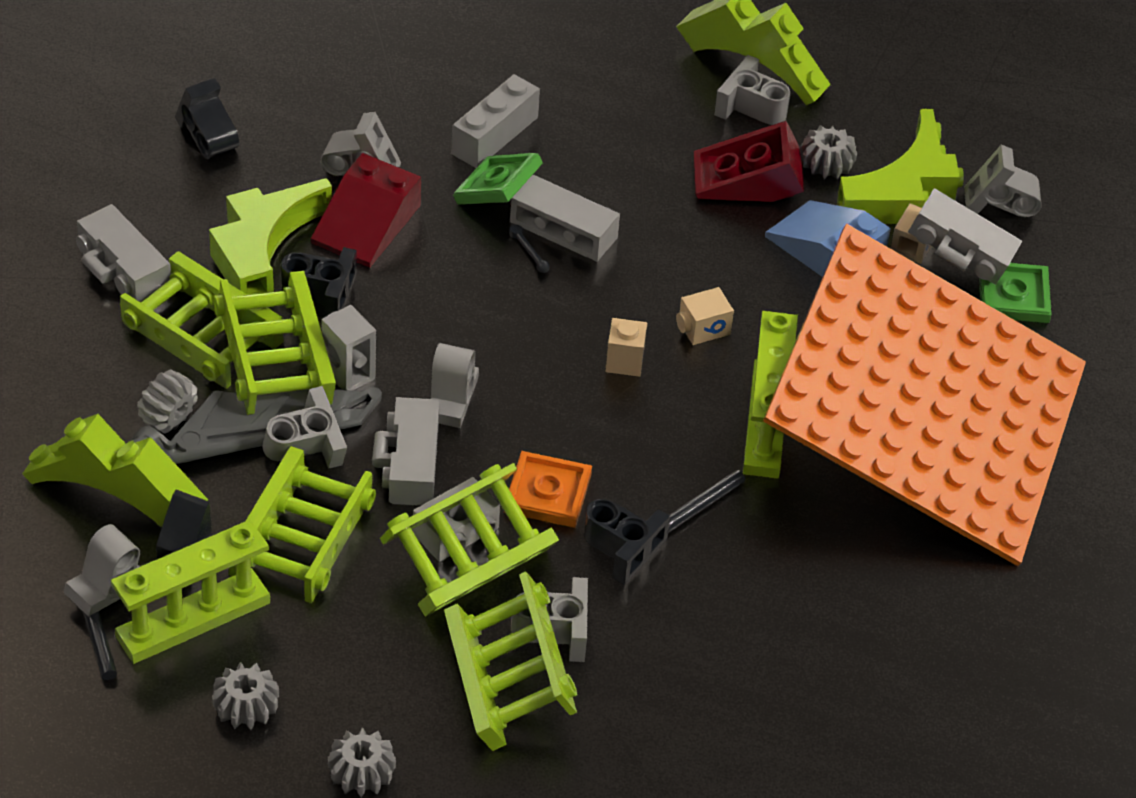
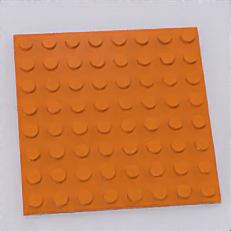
M846 223L763 422L1014 565L1019 566L1022 563L1086 361Z

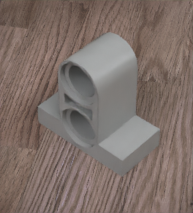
M747 55L718 89L714 115L726 120L736 110L770 125L783 122L787 117L790 89L786 84L759 73V59Z
M376 112L363 113L356 129L339 131L331 136L320 160L321 166L326 172L335 176H344L362 153L400 167L401 161Z
M1002 144L964 186L966 207L977 214L987 203L1021 217L1036 215L1042 208L1038 178L1032 173L1015 167L1013 150Z
M439 343L436 348L432 365L431 399L440 400L439 424L461 428L479 377V368L475 367V350Z
M323 386L309 389L305 409L277 415L268 422L262 447L265 455L271 460L282 461L290 446L304 450V456L322 452L328 469L343 464L347 445ZM309 428H317L322 432H315ZM275 436H282L287 440H278Z
M108 524L102 527L89 542L82 574L67 581L63 593L88 616L116 602L120 597L112 587L111 579L140 567L138 565L140 557L139 548L114 525Z
M573 577L571 594L548 593L550 603L546 605L557 644H570L569 661L585 662L588 578ZM529 609L512 616V633L533 624ZM536 639V640H534V641H532V642H529V643H539V642H538V639Z

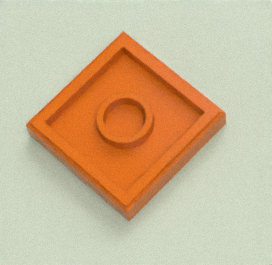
M521 451L516 466L517 470L514 472L509 490L525 517L576 528L591 478L592 465Z

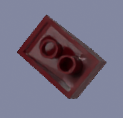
M787 121L694 151L695 189L698 199L774 202L804 192L800 147Z
M362 153L343 176L311 237V243L338 255L341 254L343 247L357 250V263L371 268L421 206L422 177Z

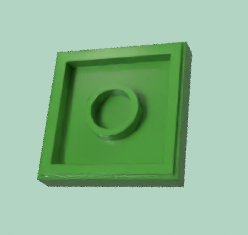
M538 153L487 156L454 192L453 197L457 205L509 202L543 162Z
M1010 263L996 285L988 280L979 278L980 301L1017 321L1050 323L1051 300L1048 266Z

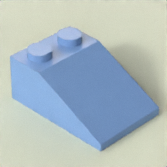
M810 200L766 231L765 237L823 277L846 223L885 246H888L891 228L866 211Z

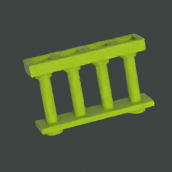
M178 251L169 258L171 268L170 280L140 303L126 293L120 296L121 319L128 328L140 332L201 372L206 379L215 381L227 389L231 386L230 363L233 361L230 347L228 346L221 353H217L206 345L225 329L222 316L216 317L194 336L179 328L204 307L214 311L213 298L214 295H219L220 280L223 279ZM229 283L232 297L247 295ZM178 291L185 292L193 297L192 300L167 320L154 312L157 307ZM267 307L236 311L239 324L283 320L282 316ZM284 334L243 338L246 350L257 341L265 343L272 349H276L284 342Z
M290 272L288 287H284L283 291L234 297L231 295L228 279L220 280L219 295H214L213 298L214 311L216 316H222L238 377L235 382L238 401H244L247 415L255 413L257 395L309 390L323 386L331 405L333 403L336 381L305 272ZM285 305L286 308H291L293 314L291 319L239 324L236 311ZM293 333L294 336H299L300 339L298 347L247 352L243 338ZM294 361L307 364L308 371L306 375L254 381L251 370L252 366Z
M762 311L757 360H754L743 474L779 479L783 433L763 422V419L795 345L798 315Z
M290 446L246 521L251 520L265 540L270 541L272 538L318 554L312 565L307 566L264 552L251 558V567L259 565L303 580L305 601L312 603L318 591L326 589L331 576V568L364 510L369 511L374 503L376 490L372 489V473L365 471L357 486L354 487L309 472L308 467L304 466V450ZM304 485L346 499L348 502L343 511L339 513L294 498L293 493L297 487L301 488ZM289 511L333 526L325 540L277 524V520L281 513L286 514ZM235 565L228 568V575H236Z
M514 463L501 469L499 464L494 465L479 475L482 480L410 518L407 513H403L387 523L389 529L380 537L381 542L384 545L399 537L427 585L425 591L428 595L418 603L425 617L540 555L559 541L552 527L540 534L537 528L532 529L507 487L505 480L517 470ZM490 488L520 537L517 539L520 545L511 550L508 549L507 545L502 546L474 498ZM460 504L489 552V555H487L489 561L481 566H478L476 561L471 562L443 514ZM429 520L459 570L456 572L459 578L450 583H447L445 578L440 579L412 529Z
M247 520L111 579L112 587L128 611L132 612V621L116 627L115 636L133 664L270 604V593L251 568V558L268 551L269 545L251 520ZM235 565L236 575L217 583L216 573ZM201 580L202 590L182 598V588ZM167 596L166 606L147 614V603Z
M527 572L519 574L524 594L477 616L473 614L467 615L458 603L444 609L476 733L492 751L507 745L503 729L507 727L508 722L557 700L570 716L577 713L573 697L577 695V690L570 675L565 673L546 605L550 603L549 595L541 582L536 584ZM529 609L533 624L484 647L479 644L478 636L482 635V630ZM538 639L542 652L541 655L494 677L487 674L486 667L490 665L491 660ZM547 670L550 686L505 707L499 708L496 706L494 698L498 696L499 691Z

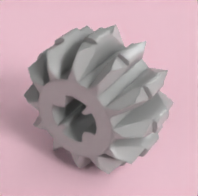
M819 126L817 131L809 130L800 151L803 167L811 169V175L822 174L824 179L830 175L838 179L840 174H849L857 157L854 137L847 136L846 129L838 131L834 129V126L830 129Z
M171 369L165 373L161 372L153 382L149 381L147 389L142 391L143 397L137 404L139 408L138 416L148 426L164 434L171 431V429L176 430L182 421H186L188 414L193 412L192 406L198 399L196 395L198 388L192 384L191 380L179 372L176 373Z
M240 662L237 670L234 671L225 667L223 677L215 679L212 705L218 711L221 722L231 720L234 729L241 723H244L251 730L255 721L266 725L269 714H276L279 686L276 681H273L270 670L260 672L257 663L251 668H245Z
M363 727L358 735H353L346 730L343 740L334 739L332 752L328 756V768L331 771L333 784H342L345 794L353 789L357 790L360 797L368 789L378 794L381 785H389L392 779V772L396 768V757L392 753L393 747L390 740H381L382 737L379 731L372 735H366Z

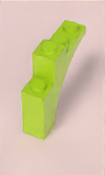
M714 0L692 10L676 26L693 52L705 49H720L744 56L750 55L759 59V63L781 77L798 94L805 105L815 102L831 85L799 39L798 35L804 28L787 3L760 14L751 0Z
M920 109L916 139L909 150L899 159L873 172L841 177L837 197L838 206L866 211L883 224H897L909 204L922 208L934 188L955 200L957 189L963 186V168H958L956 155L946 154L945 145H940L941 124L935 121L933 109Z
M325 178L263 195L259 188H254L226 196L228 224L209 229L211 257L224 278L228 279V283L247 295L274 292L273 269L270 262L275 250L298 227L323 216L332 199V185Z
M99 414L84 419L81 417L74 419L65 428V437L49 446L43 444L37 447L29 456L31 462L22 473L31 484L44 481H66L102 490L134 506L161 527L163 526L172 495L176 489L208 501L205 495L151 437L138 442L129 441L125 443Z

